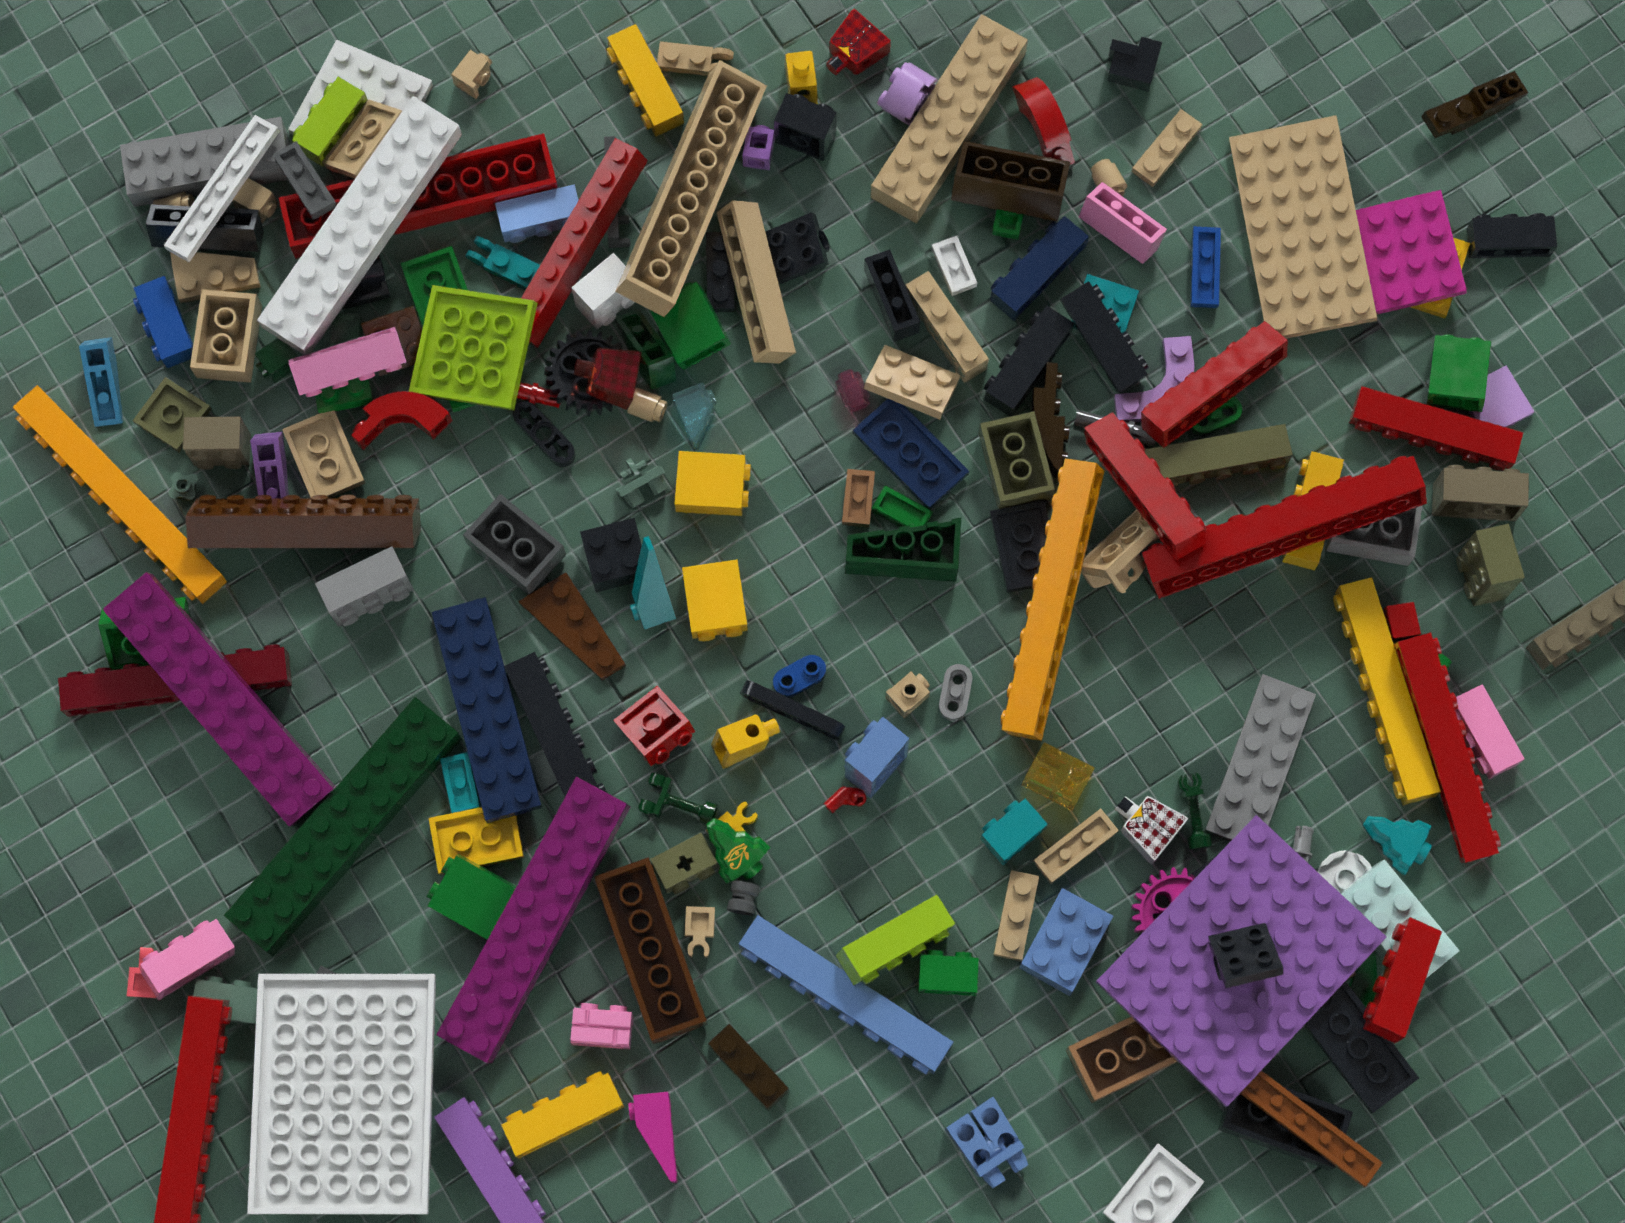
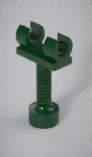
M651 772L648 779L649 785L662 789L657 804L641 799L638 811L660 818L664 806L668 804V806H673L689 813L692 812V814L699 816L700 823L707 824L715 818L718 804L706 801L704 805H697V803L692 801L689 802V800L670 795L669 792L673 784L672 778Z
M1196 772L1195 775L1190 774L1192 786H1189L1187 784V774L1183 777L1181 775L1177 781L1178 787L1182 790L1180 798L1185 797L1188 800L1189 814H1191L1189 816L1191 817L1190 820L1193 828L1192 835L1188 838L1189 849L1212 846L1210 834H1206L1203 831L1200 808H1198L1200 807L1198 805V796L1204 794L1203 789H1200L1202 778Z

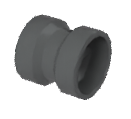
M732 881L731 892L733 895L732 899L728 901L727 911L754 916L756 911L754 901L759 895L760 886L743 881Z

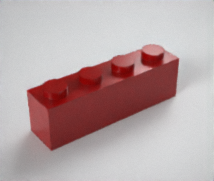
M1411 917L1403 923L1396 925L1392 934V939L1395 940L1392 950L1389 949L1386 952L1382 965L1385 966L1382 976H1378L1373 987V992L1376 993L1373 1003L1369 1002L1363 1018L1366 1019L1363 1029L1394 1043L1405 1038L1442 934L1441 930Z

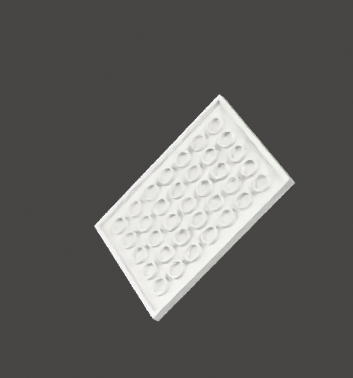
M258 974L247 1214H429L435 974Z

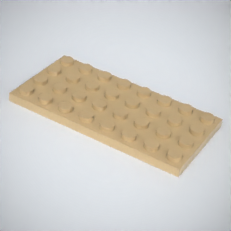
M1337 115L1229 137L1264 321L1286 339L1377 321Z

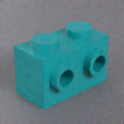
M1026 798L1020 803L1017 800L1013 801L1003 810L1006 815L998 821L993 818L982 828L984 833L981 835L980 840L1002 865L1047 828V822Z

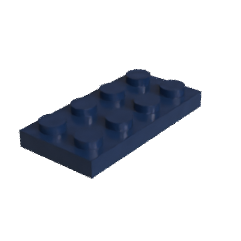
M887 399L853 429V434L928 509L936 505L969 475V470L903 404Z

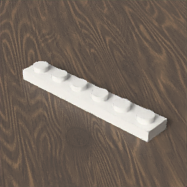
M254 115L164 244L167 251L188 262L191 261L280 131L277 126Z

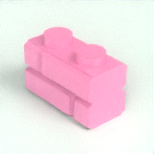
M581 1003V1008L573 1009L570 1043L575 1046L630 1050L633 1013L627 1012L626 1006L610 1005V1010H599L597 1004Z

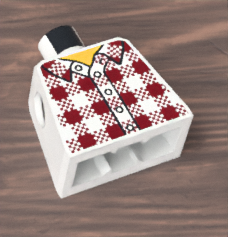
M1125 796L1115 808L1116 811L1128 819L1121 829L1122 834L1151 865H1153L1188 820L1183 814L1149 796L1139 806Z

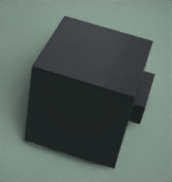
M1141 37L1138 46L1112 39L1108 60L1112 61L1108 81L1149 92L1162 42Z

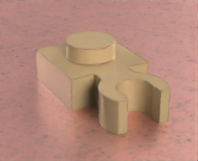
M686 906L685 937H693V941L689 943L687 949L689 957H693V950L696 946H702L704 948V958H708L710 948L705 940L706 938H714L715 907Z

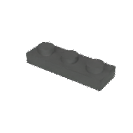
M297 141L273 154L276 163L313 220L337 206Z

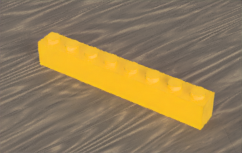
M1371 577L1340 585L1333 596L1334 605L1337 612L1341 611L1344 620L1342 622V630L1344 636L1350 639L1352 648H1350L1351 659L1354 665L1358 664L1361 673L1358 676L1362 691L1367 692L1369 698L1367 702L1369 715L1371 718L1375 717L1378 727L1375 729L1378 743L1384 746L1386 755H1384L1385 766L1388 772L1392 771L1395 780L1392 784L1394 794L1397 799H1401L1402 805L1436 797L1441 790L1373 579Z

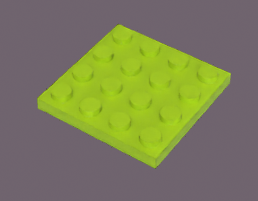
M432 285L409 392L423 394L428 397L514 410L538 303L534 300Z

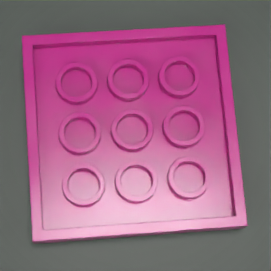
M1441 190L1356 210L1377 315L1466 294L1467 290Z

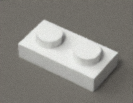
M957 236L932 244L931 249L951 296L977 287L976 278Z

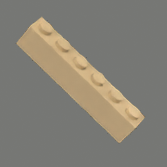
M733 200L717 212L753 360L756 363L780 364L795 354L796 351L759 205L755 202Z

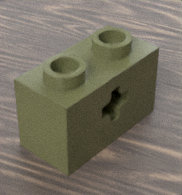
M702 833L650 859L667 894L672 891L674 894H678L690 887L689 882L697 878L700 881L714 875V869L718 868L717 861ZM686 860L687 863H691V870L686 872L684 868H681V861Z

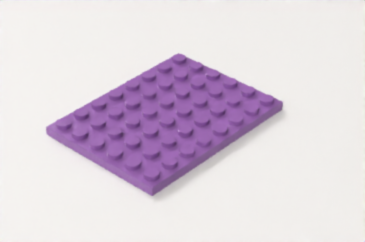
M1256 815L1103 973L1096 983L1219 1102L1227 1107L1385 940L1386 936ZM1266 923L1282 962L1284 975L1225 988L1223 980H1219L1215 970L1213 954L1208 944V936Z

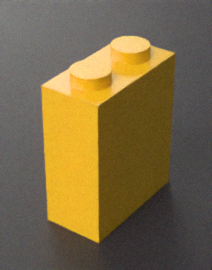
M679 451L675 491L676 512L742 516L743 507L748 508L749 491H744L745 481H750L751 464H746V456Z
M738 559L682 567L692 639L698 638V641H710L715 639L717 635L726 634V637L741 636L744 631H748Z

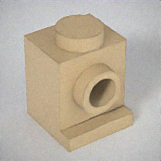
M470 50L452 73L454 85L477 99L479 96L478 88L484 86L490 78L491 59L483 53L476 54Z
M910 672L891 689L886 691L885 698L905 718L929 698L930 691L928 688L930 684L920 673L915 676ZM906 687H913L915 693L912 695L906 694Z

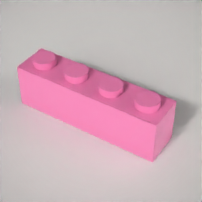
M393 327L289 359L288 362L299 396L305 394L306 397H312L322 393V388L332 386L333 389L348 385V380L359 377V380L362 381L376 376L375 372L383 369L386 372L401 369V364L406 363V359L397 331Z

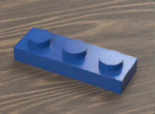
M1193 227L1190 307L1218 308L1221 228Z

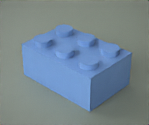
M884 717L878 722L873 720L863 732L865 736L860 744L854 742L845 753V778L857 788L862 789L869 798L874 796L907 757L910 738Z
M1062 888L1019 969L1070 996L1111 922L1113 915Z

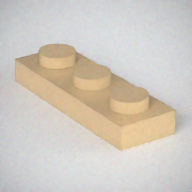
M1180 109L1132 167L1131 172L1154 187L1200 131L1202 124Z
M1100 808L1038 856L1033 863L1049 883L1052 884L1117 834L1119 830Z
M1011 870L993 956L1022 962L1039 876Z

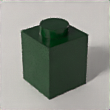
M277 338L255 353L259 361L255 366L264 378L269 376L276 383L291 373L288 360L298 356L288 344Z

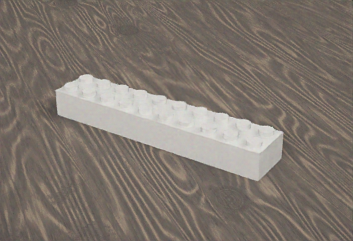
M415 96L410 99L257 319L264 330L303 355L313 351L461 137L462 133L457 123Z

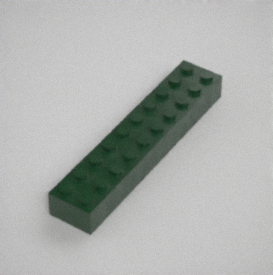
M414 697L223 916L273 957L441 764L440 759L447 757L462 740L459 733L419 699Z

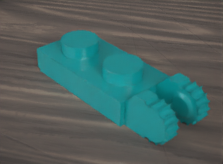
M476 236L474 244L490 252L488 258L486 259L481 254L472 250H468L466 253V258L483 267L485 271L524 290L527 289L540 267L539 264L498 244L494 245L491 241L480 236Z

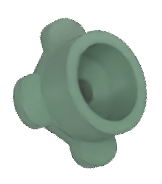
M176 472L171 476L172 488L169 490V496L172 499L180 498L191 501L196 497L198 477L195 474L187 476ZM183 484L186 485L184 489L181 488Z

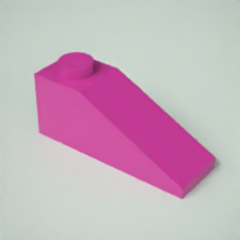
M669 1092L633 1095L634 1103H629L630 1121L635 1120L637 1128L671 1183H678Z

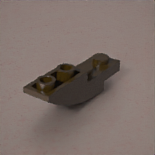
M1513 71L1472 88L1466 95L1425 111L1421 117L1434 138L1447 133L1453 135L1502 111L1525 97L1529 92L1517 73Z
M1047 362L1044 388L1034 387L1032 412H1035L1050 472L1053 477H1058L1060 467H1063L1065 458L1068 459V452H1063V442L1068 443L1070 426H1065V416H1054L1059 415L1060 399H1055L1056 389H1061L1062 373L1057 372L1058 363Z

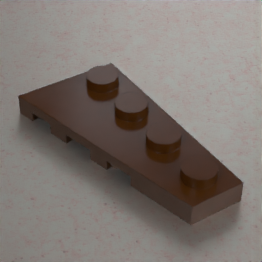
M566 572L518 601L526 611L533 615L543 627L547 628L557 640L574 653L602 681L626 666Z

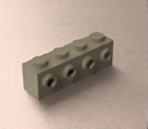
M1625 580L1535 638L1526 647L1542 670L1550 665H1553L1554 668L1558 667L1569 659L1568 653L1574 649L1579 653L1592 644L1591 638L1597 634L1600 638L1614 629L1612 624L1618 620H1621L1622 623L1625 622Z

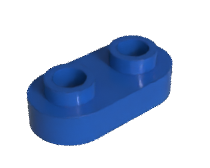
M807 655L782 668L773 678L775 692L791 698L818 684L824 679L826 674L825 662L819 656ZM810 664L817 667V670L813 673L808 672L806 669ZM786 677L793 681L789 686L782 684V680Z

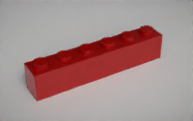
M1266 321L1257 327H1252L1244 337L1237 342L1230 343L1225 351L1216 357L1210 358L1196 372L1188 374L1184 381L1176 387L1169 388L1157 401L1147 404L1141 412V428L1165 448L1287 357L1288 340Z
M1363 386L1357 392L1349 423L1355 425L1357 430L1363 432L1374 430L1381 432V435L1387 439L1397 440L1402 438L1409 440L1408 443L1415 447L1423 448L1425 445L1436 448L1435 451L1443 455L1458 454L1467 462L1478 463L1482 461L1489 463L1490 468L1499 471L1510 469L1515 464L1524 433Z
M1112 412L1084 427L1087 446L1175 560L1205 545L1206 526L1200 517L1195 518L1191 513L1187 500L1177 495L1172 481L1168 477H1163L1155 459L1148 458L1139 439L1134 440L1130 435L1129 427L1124 420L1119 421Z

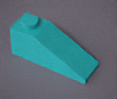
M649 536L643 538L632 588L635 604L630 605L634 620H641L644 630L676 619Z

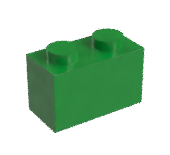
M927 950L926 955H920L918 993L976 996L979 958L972 957V953L955 952V956H943L944 952L938 950Z

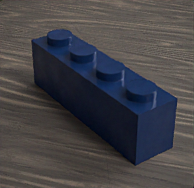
M1066 216L1059 222L1053 221L1046 229V235L1040 241L1036 239L1028 247V254L1023 259L1017 258L1009 267L1010 272L1004 278L1000 276L990 288L992 290L990 301L1013 321L1087 247L1089 236Z

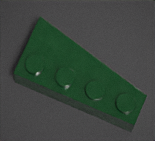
M954 518L949 522L938 523V521L928 522L926 525L910 527V525L902 526L897 530L891 531L877 530L848 535L845 574L956 582L959 569L961 518Z

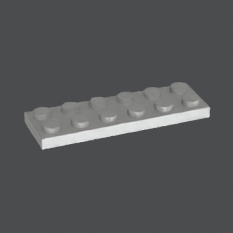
M1262 674L1204 832L1231 842L1256 815L1269 826L1316 694Z

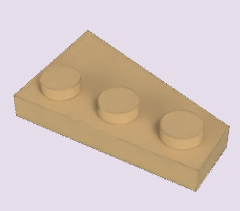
M170 252L177 297L180 303L199 300L202 289L239 292L261 287L257 263L254 258L196 252L191 261L188 262Z

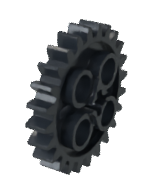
M588 330L587 336L584 337L580 331H577L575 339L567 334L566 343L558 340L557 349H550L551 357L546 358L545 365L548 367H545L544 375L549 376L546 378L545 385L552 386L550 388V395L558 394L557 404L563 401L567 402L565 410L575 406L577 415L582 409H586L587 416L591 415L592 409H595L598 415L602 414L603 407L609 412L612 411L613 403L610 400L599 398L588 392L583 393L578 388H588V386L593 385V383L589 385L592 367L596 371L593 361L597 359L589 357L588 354H598L600 350H614L618 353L614 356V363L622 361V356L619 354L622 343L611 344L613 336H609L604 340L602 339L601 331L597 337L592 336L591 330ZM603 353V360L609 361L611 355ZM623 360L626 362L625 364L628 366L631 363L633 364L632 360ZM583 365L586 366L587 372L584 373V377L574 375V370H567L564 366ZM614 367L612 369L613 374L619 371L616 368L614 369ZM626 370L625 372H622V373H624V374H623L624 376H625V375H628V374H627V373H628L627 370ZM606 388L602 393L607 394L610 398L613 395L611 394L613 390ZM618 391L615 397L620 399L624 396V393ZM620 400L614 402L618 406L621 405Z

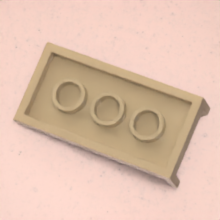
M1136 509L1084 557L1081 573L1092 588H1099L1112 583L1119 593H1125V590L1139 578L1145 569L1146 564L1140 552L1148 544L1159 538ZM1132 568L1134 570V573L1130 577L1128 575V572Z

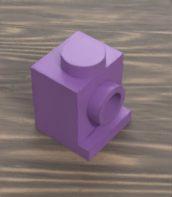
M764 125L749 127L742 156L743 167L770 170L774 130Z

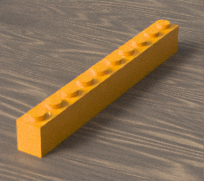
M38 385L13 406L14 410L19 414L15 419L26 431L31 427L37 433L33 438L44 449L49 446L55 452L52 455L55 461L62 468L68 465L73 470L70 476L81 487L86 484L91 489L88 493L89 496L99 506L103 502L108 506L109 510L106 513L117 525L123 522L128 527L125 533L136 544L141 541L147 547L143 551L154 563L160 560L165 565L162 571L173 582L178 579L184 585L181 591L191 601L197 598L203 605L227 583L224 576L197 548H188L187 538Z
M1065 458L1064 465L1060 467L1058 472L1059 486L1057 493L1053 495L1051 503L1053 512L1051 520H1048L1045 527V535L1047 536L1045 546L1040 550V567L1038 574L1034 576L1032 584L1034 593L1032 601L1028 602L1026 608L1027 623L1020 634L1021 648L1013 664L1015 671L1013 682L1009 684L1007 689V708L1001 715V730L1012 736L1042 741L1104 476V470L1094 462Z

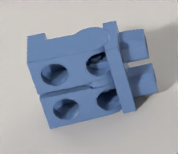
M994 1097L945 1128V1131L959 1148L977 1177L982 1176L991 1188L1006 1180L997 1167L1005 1160L1014 1173L1029 1165L1022 1151L1025 1147L1018 1139ZM974 1121L977 1122L978 1126L980 1127V1129H981L982 1132L984 1133L985 1137H983V1135L981 1134L980 1130L978 1129V1127L976 1126V1124L974 1123Z

